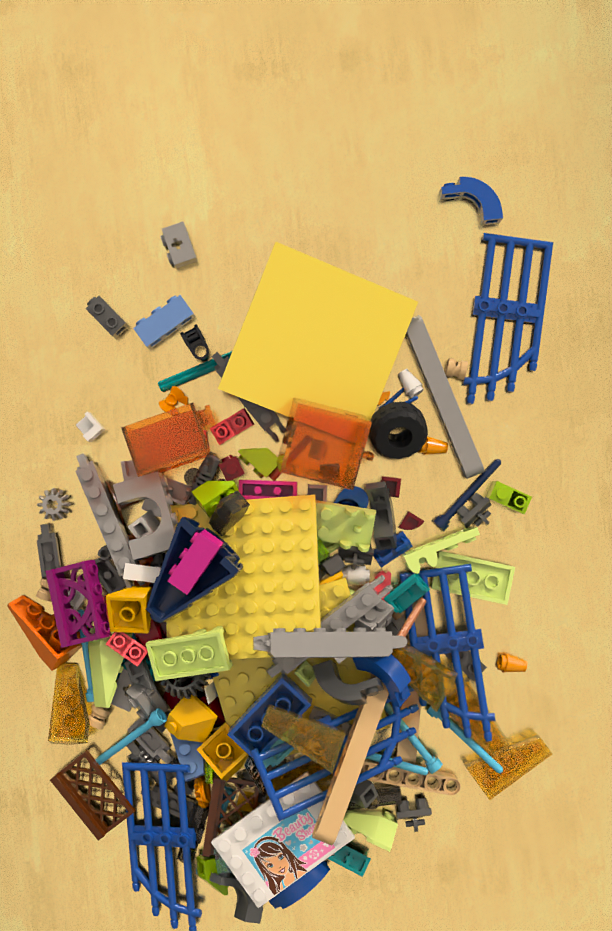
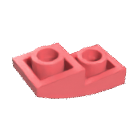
M243 408L211 427L210 430L218 444L221 445L250 428L254 423L246 409Z
M114 632L106 643L107 646L137 667L148 653L147 648L124 632Z

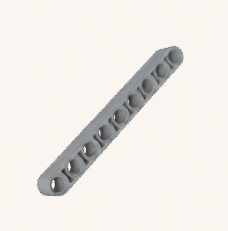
M420 315L415 316L411 319L407 329V339L461 470L466 479L485 472L483 464L424 321Z

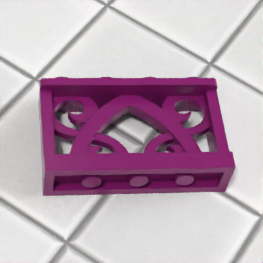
M95 560L82 561L45 571L61 648L110 637L106 605L103 600L102 586L99 581L98 567ZM80 569H82L83 574H81L76 581V574ZM72 570L71 579L65 578L64 572ZM76 590L88 600L82 617L78 611L71 609L70 602L73 600ZM85 625L89 628L95 627V633H90ZM82 630L86 637L78 639L77 632Z

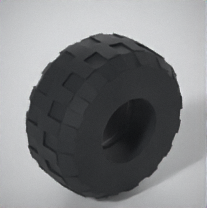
M392 402L385 406L383 405L373 414L369 422V436L373 447L380 455L390 459H402L412 456L422 448L428 435L426 420L422 412L411 403ZM395 428H406L403 432L398 434L390 433Z

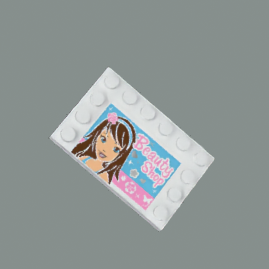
M306 771L290 784L309 776V772ZM314 782L280 798L279 801L283 810H286L323 791ZM269 798L212 840L211 843L258 908L355 839V835L344 820L332 846L312 838V833L324 801L279 822Z

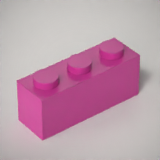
M239 480L238 490L241 495L238 496V499L297 496V482Z
M205 529L200 533L196 532L190 540L192 543L191 547L184 549L179 556L182 560L178 565L174 564L168 573L171 575L168 582L186 595L192 591L224 544V542Z

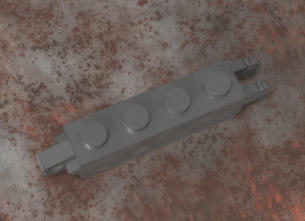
M216 352L211 357L218 364L214 368L222 378L229 358L227 356L223 359ZM237 397L275 442L279 440L278 436L270 429L275 423L285 435L288 433L273 410Z

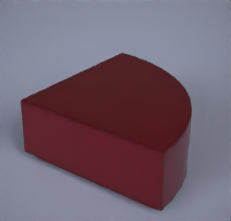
M407 511L398 528L413 530L420 527L424 520Z

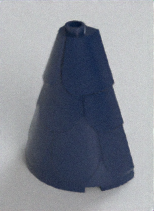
M182 517L177 524L146 608L150 613V617L158 623L166 622L190 608L194 602L212 593L214 589L237 576L243 568V564L238 563L240 560L239 556L221 537L209 528L198 527L199 522L187 517ZM205 529L224 542V544L192 591L186 595L168 582L171 576L168 573L174 564L178 565L182 559L179 556L184 549L191 547L192 543L190 540L196 532L200 533Z

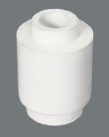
M352 565L342 568V578H346L348 585H365L366 581H369L370 570H366V566H356L355 570L351 569Z

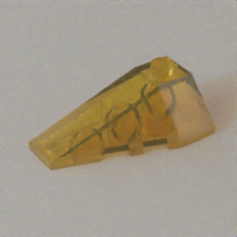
M64 663L56 670L48 741L51 744L64 745L88 743L90 721L77 664Z

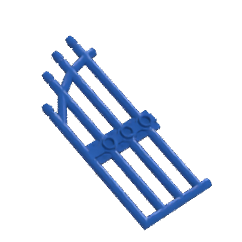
M483 233L482 240L488 241L481 296H475L473 315L478 316L472 367L470 377H465L463 380L464 385H469L468 404H473L475 401L474 395L476 394L477 384L489 383L487 400L493 401L497 381L509 376L507 390L508 392H514L517 371L529 359L531 360L529 365L530 371H536L554 242ZM496 242L507 244L500 299L489 297ZM515 245L526 246L519 301L507 300ZM534 247L545 249L538 304L526 303ZM486 317L497 318L490 376L478 377ZM505 319L516 321L510 367L498 372ZM523 323H535L532 347L519 358Z
M471 564L422 570L418 574L428 587V578L439 576L448 633L436 635L430 591L423 595V599L426 600L424 609L429 636L417 637L415 622L408 632L419 703L421 706H427L426 694L440 706L441 718L443 719L442 725L445 729L450 728L448 711L461 717L465 738H470L472 734L469 719L482 721L484 738L486 742L492 741L490 721H496L495 713H488L478 650L484 649L481 629H475L466 572L472 571ZM414 572L401 573V583L414 574ZM457 573L459 574L467 631L460 632L455 630L447 575ZM412 605L405 610L406 620L413 610ZM471 650L480 713L468 711L459 656L461 651ZM451 653L460 708L448 703L446 700L439 654ZM432 655L437 693L423 679L420 657Z
M414 683L407 685L410 692L416 689ZM388 695L386 703H392L390 695ZM392 703L393 714L379 720L376 730L393 723L391 737L369 747L366 757L383 749L385 751L376 767L359 775L356 785L403 762L401 756L395 757L392 760L389 759L398 742L417 733L414 727L399 733L401 719L419 710L417 704L400 710V707H396ZM358 708L331 720L330 715L311 722L313 729L264 752L259 753L257 748L250 750L279 822L325 800L328 790L286 810H283L279 801L280 798L330 774L334 775L343 746L348 738V735L339 739L335 727L354 719ZM317 736L321 748L267 772L263 763L264 760ZM325 755L328 767L275 791L271 782L272 779Z
M122 762L124 795L132 806L133 797L130 771H140L145 826L135 825L134 813L127 818L132 888L134 892H138L141 882L151 894L153 916L159 915L160 908L158 905L160 901L170 910V922L173 929L178 928L177 918L178 912L188 915L189 931H197L196 917L201 918L202 910L195 909L190 848L196 847V833L194 828L188 827L184 772H190V765ZM148 771H158L162 826L152 825ZM166 772H176L181 827H170ZM137 845H146L149 879L138 867ZM154 846H164L168 897L158 891ZM172 847H181L183 851L187 906L178 904L176 900Z

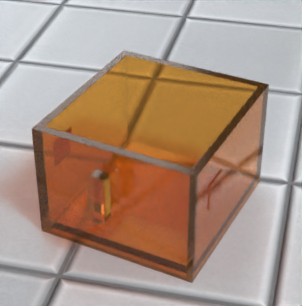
M294 397L276 462L279 471L353 490L362 458L368 461H373L374 458L372 452L364 451L372 421L359 413Z
M192 402L121 427L138 477L157 471L163 473L206 458L208 454H217L207 427L209 424L211 426L216 425L210 405H206L205 409L201 410V407Z

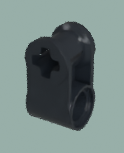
M197 324L189 331L180 333L197 361L206 362L210 359L211 351ZM199 349H206V354L203 357L197 356Z

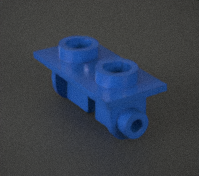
M403 531L396 535L397 548L374 549L373 556L381 568L413 547Z

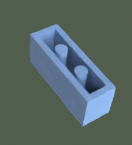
M181 295L171 297L167 300V305L162 308L160 306L151 312L152 315L147 319L144 317L136 322V327L133 329L148 349L195 317Z

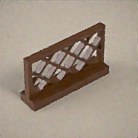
M88 750L50 779L51 783L98 841L136 811ZM84 757L90 763V769L81 767V760ZM66 771H76V779L70 778ZM80 772L89 773V781L80 780ZM93 774L100 775L102 784L93 782ZM80 785L88 786V794L81 792L79 789ZM92 787L101 788V796L92 795ZM105 789L112 790L114 799L105 797ZM92 800L101 801L100 809L93 807L91 804ZM105 802L114 804L113 812L104 810ZM117 805H124L128 812L125 814L118 813ZM104 815L113 816L111 825L105 822Z
M216 773L214 774L202 856H220L211 843L217 837V833H223L218 827L219 823L226 819L230 826L234 825L229 816L235 811L242 818L245 817L239 808L247 802L252 807V811L257 808L259 795L257 786L255 793L250 797H247L242 790L247 785L256 786L253 780L231 777L228 781H224ZM225 782L234 783L237 787L230 795L224 789ZM240 791L246 800L237 806L231 797ZM229 800L234 809L226 814L221 806Z

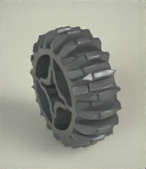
M207 673L175 678V682L173 679L163 680L161 685L173 697L177 696V698L183 699L185 696L186 699H190L191 694L194 697L198 695V690L204 692L202 686L209 685L206 678H211V675ZM189 681H193L191 684H189L188 686H186V684H187Z

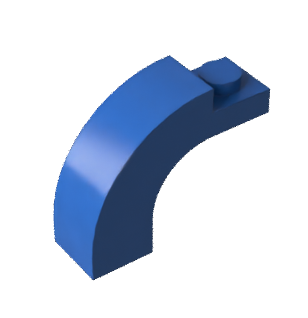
M459 177L457 185L455 183H446L439 191L440 199L466 197L475 202L479 208L481 225L500 223L503 219L502 206L498 196L489 185L479 179Z
M390 654L388 657H352L357 670L372 673L384 683L394 706L401 707L411 695L407 686L411 678L403 665L393 655Z
M325 861L321 862L270 899L269 903L275 909L279 907L285 909L308 894L326 876L330 870L329 866Z

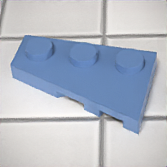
M171 734L179 763L190 765V772H184L185 781L188 782L205 775V759L196 750L203 743L180 740Z

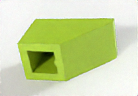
M268 448L240 449L238 451L241 454L238 458L246 465L249 463L255 467L253 471L260 478L263 476L267 478L282 462Z
M206 481L192 491L197 504L208 517L241 495L234 481Z
M493 481L486 496L490 501L521 514H525L532 499V496L498 481Z
M210 855V857L196 856L197 875L224 896L228 895L229 886L219 885L210 881L211 872L227 871L228 866L222 857Z

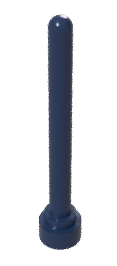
M495 459L444 515L437 516L433 520V523L444 532L449 527V520L501 465V460Z

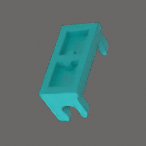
M414 573L383 599L394 607L395 613L399 612L401 614L427 593L430 588L419 574Z
M346 845L327 858L363 877L371 858Z

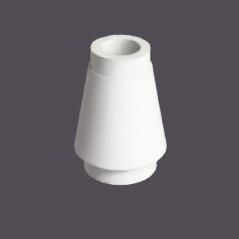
M408 369L398 374L406 395L413 398L424 390L422 388L423 384Z

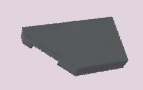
M145 657L138 667L130 661L125 662L132 682L143 685L149 690L156 689Z

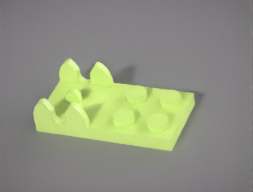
M316 500L317 540L338 543L341 548L346 550L351 548V546H356L361 552L369 551L376 510Z
M471 526L404 552L401 556L405 565L412 572L418 574L420 572V564L424 562L432 567L437 565V551L442 549L449 551L457 548V543L465 542L466 544L475 541V536L480 535L477 527Z
M438 551V562L435 569L471 564L472 571L466 572L470 597L508 605L515 571L514 566ZM459 574L447 575L449 592L462 595ZM439 576L433 577L431 589L441 591Z
M217 626L208 632L203 628L190 635L148 641L146 647L155 681L230 670L233 664L229 660L223 636V626Z

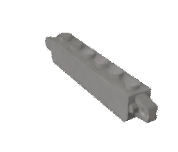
M83 453L76 456L80 466L77 467L75 472L118 574L123 578L125 563L140 565V563L132 558L128 543L130 539L100 469L93 461L89 462L87 456ZM123 579L127 588L133 586L131 580ZM137 581L140 586L145 583L144 581Z
M383 575L371 583H366L321 618V628H326V632H334V628H348L382 601L381 598L389 593L393 587L388 585L377 593L374 588L384 581L385 577ZM274 658L272 660L274 664L268 668L267 672L272 678L279 672L283 675L285 673L288 674L308 658Z
M274 628L273 632L268 633V635L253 637V650L268 652L271 658L388 657L393 652V649L404 648L408 641L404 636H392V631H386V628H374V632H366V628H354V632H346V628H334V632H326V628H314V632H306V628H294L293 632H285V628Z

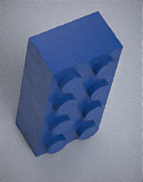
M281 674L230 727L227 735L250 757H252L250 750L257 748L259 753L270 749L311 706L312 698L286 674Z

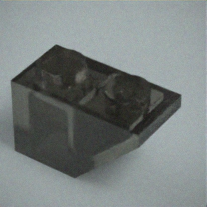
M235 491L219 501L209 524L222 537L245 515L250 504L238 491Z

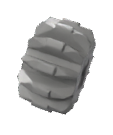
M52 488L51 493L45 490V496H39L43 503H37V506L43 507L39 513L43 514L46 512L45 519L51 517L52 521H56L57 516L60 519L64 518L62 512L69 513L65 506H71V503L65 502L69 496L64 495L62 497L63 490L57 492L56 488ZM51 501H57L58 505H55L57 508H51V504H53Z

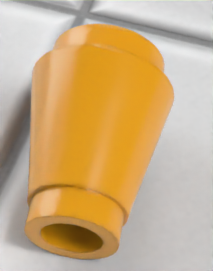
M427 436L426 442L419 450V453H423V455L446 454L448 443Z
M505 653L498 656L497 669L503 673L525 672L527 661Z

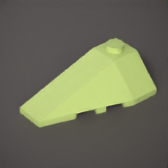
M95 627L90 629V633H95ZM124 632L132 638V633ZM110 637L88 642L95 707L110 708L117 688L116 679L118 673H122L124 668L121 666L124 657L106 645Z
M347 808L343 820L352 833H362L367 837L366 841L390 852L398 826L395 815L387 811L383 813L375 810Z

